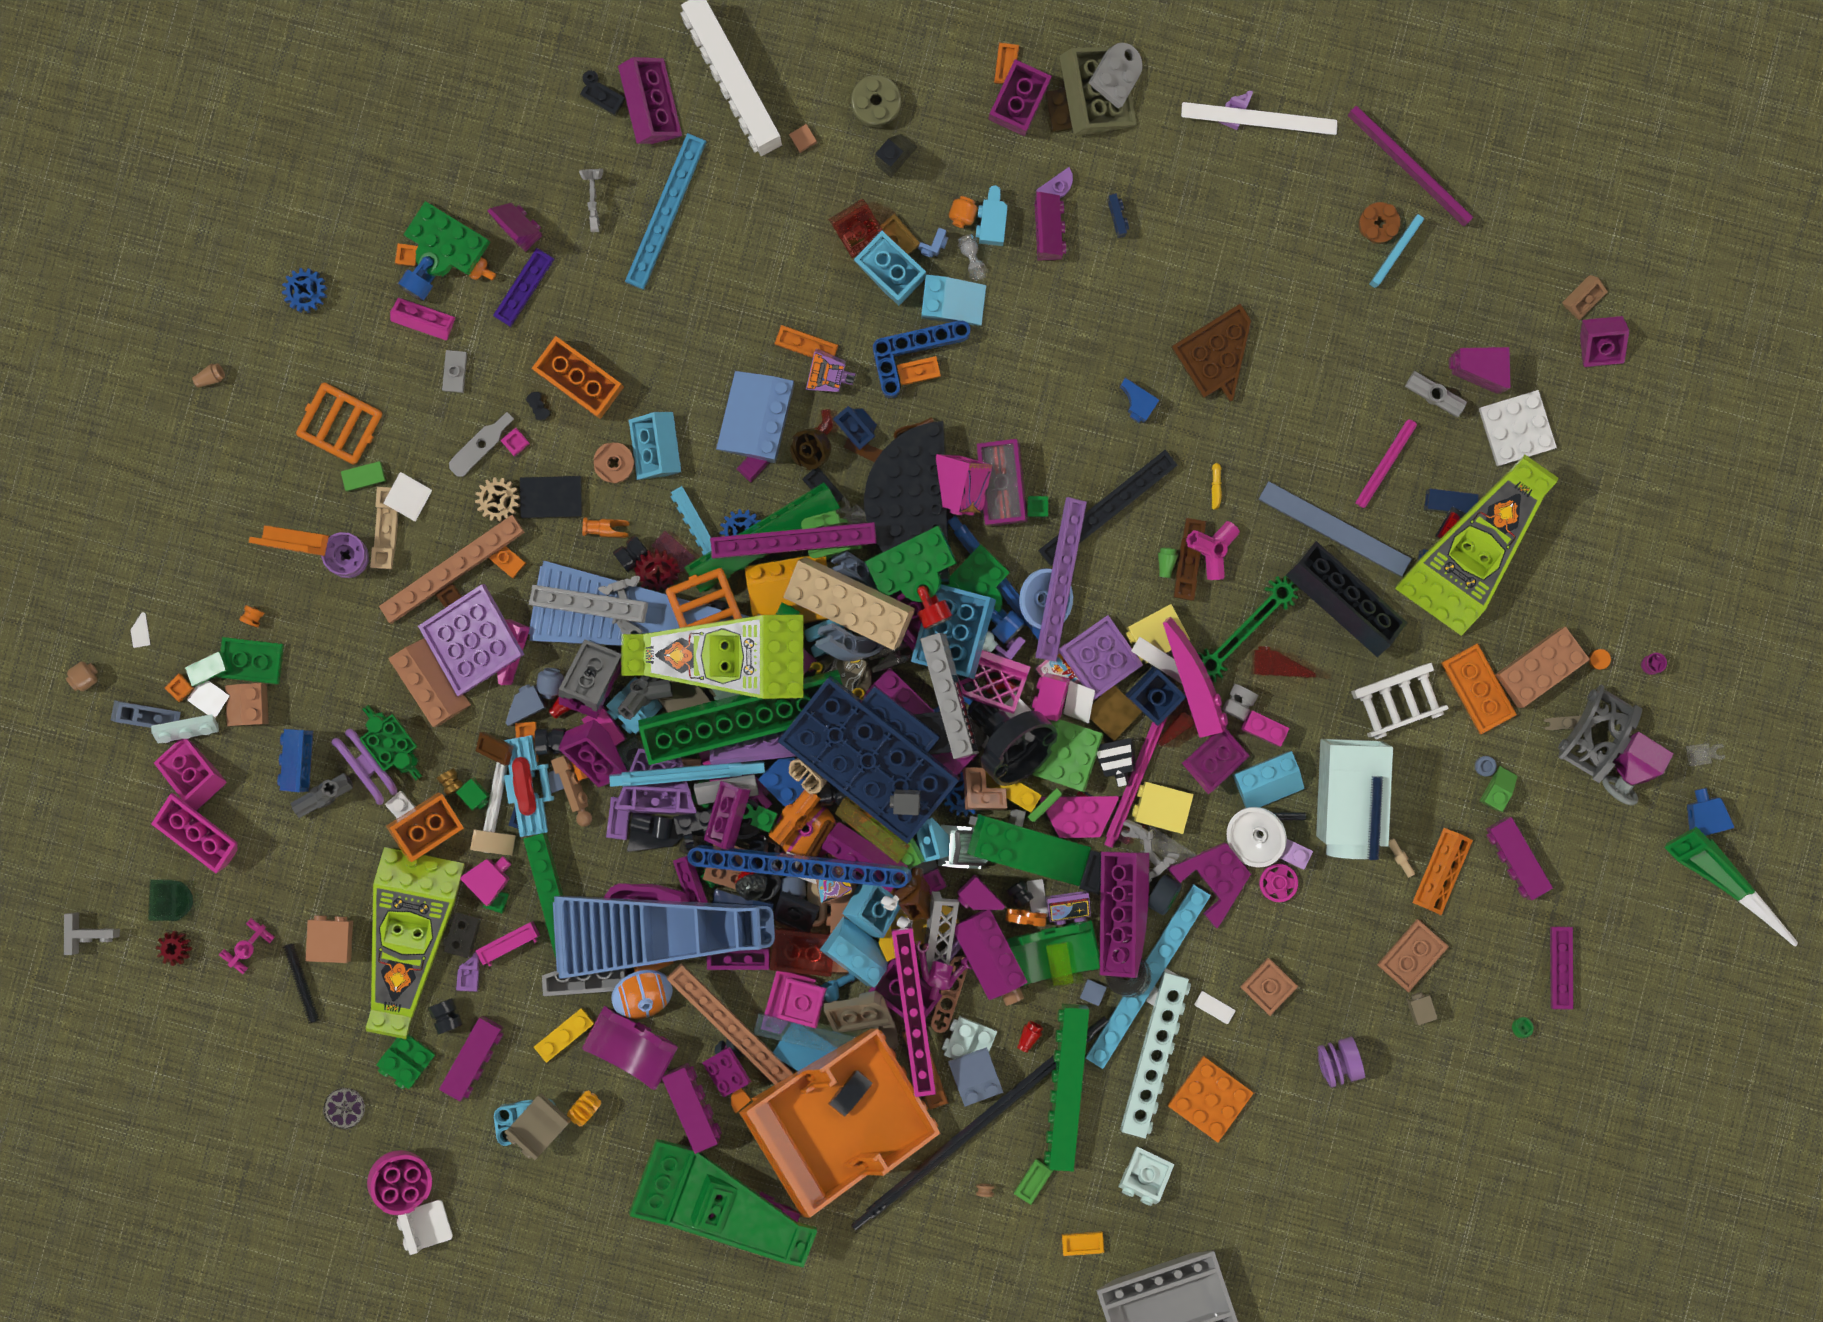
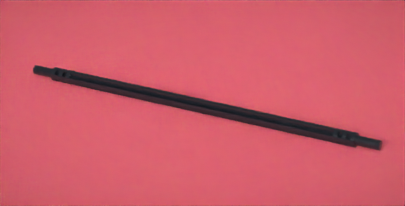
M1105 1016L1087 1029L1086 1044L1094 1038V1034L1109 1022ZM1054 1055L869 1206L866 1212L851 1224L854 1230L857 1231L871 1218H876L1056 1069V1062L1053 1059Z

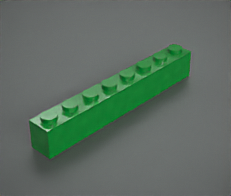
M823 482L738 535L802 529L801 523L805 518L836 511L840 507L828 486ZM710 551L684 568L690 577L693 575L700 576L717 568H722L728 579L732 573L745 569L749 566L750 562L755 559H761L766 554L712 559ZM718 577L697 585L698 591L701 593L712 589L714 584L719 582Z
M1062 1003V1008L1058 1009L1057 1020L1060 1022V1029L1056 1030L1055 1040L1058 1042V1050H1054L1053 1059L1056 1062V1070L1052 1071L1054 1090L1050 1091L1052 1110L1048 1111L1050 1131L1046 1132V1143L1049 1144L1048 1151L1044 1152V1163H1047L1049 1170L1074 1172L1089 1008L1087 1005Z

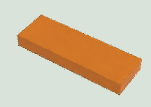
M781 325L775 341L776 346L813 358L815 349L835 356L839 345L783 325Z

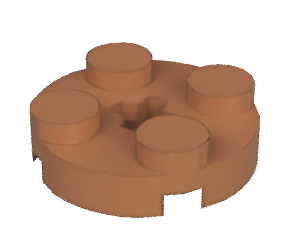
M607 443L596 451L594 455V469L602 480L617 484L625 481L633 472L635 466L633 454L625 445L621 443ZM611 458L614 460L616 458L619 459V461L617 462L619 466L617 468L609 467V465L611 464L609 460Z

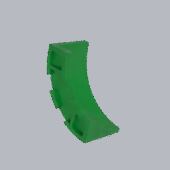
M1092 920L1071 923L1058 928L1056 926L1046 928L1040 932L1026 933L1007 939V943L1028 982L1024 985L1062 975L1100 969V956Z

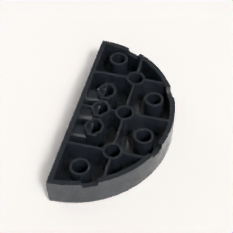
M943 421L923 424L901 434L881 452L872 466L865 487L864 509L867 523H875L876 545L881 553L936 526H940L949 545L948 508L942 505L936 463L937 454L946 455L945 426ZM948 567L939 572L941 585H950V570Z

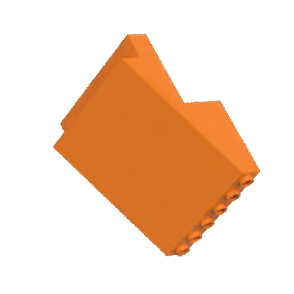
M878 1028L867 1030L751 1098L753 1102L739 1112L802 1217H812L867 1175L884 1176L940 1134L937 1122L934 1118L930 1117L925 1102L920 1100L919 1097H915L913 1083L908 1080L905 1068L899 1065L896 1060V1053L888 1046L884 1033ZM857 1070L870 1080L872 1085L846 1116H843L828 1103L839 1088L845 1085L852 1073Z

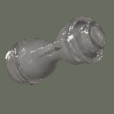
M973 234L959 238L958 248L970 260L968 266L969 278L975 281L986 278V273L989 271L985 264L977 258V238H974Z

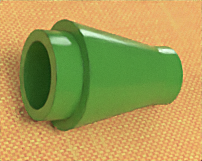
M1160 548V552H1158L1160 577L1171 578L1178 557L1176 554L1177 549Z

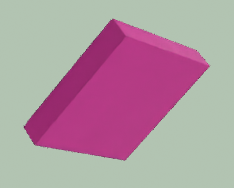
M786 978L777 1018L817 1028L827 988Z

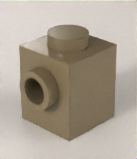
M1418 992L1412 994V998L1407 1000L1416 1025L1438 1019L1430 995Z

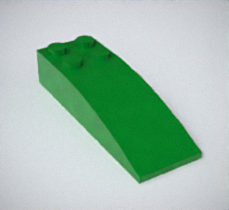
M978 814L967 854L1080 886L1091 847Z

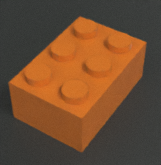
M436 793L386 825L406 859L410 862L418 859L464 829L441 793Z

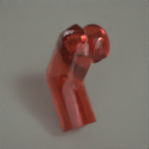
M825 409L821 410L822 422L814 429H818L828 435L833 428L831 410Z

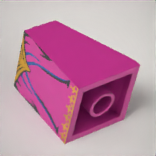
M937 454L936 463L943 507L951 509L950 513L962 515V513L974 515V512L982 513L992 464L960 455Z

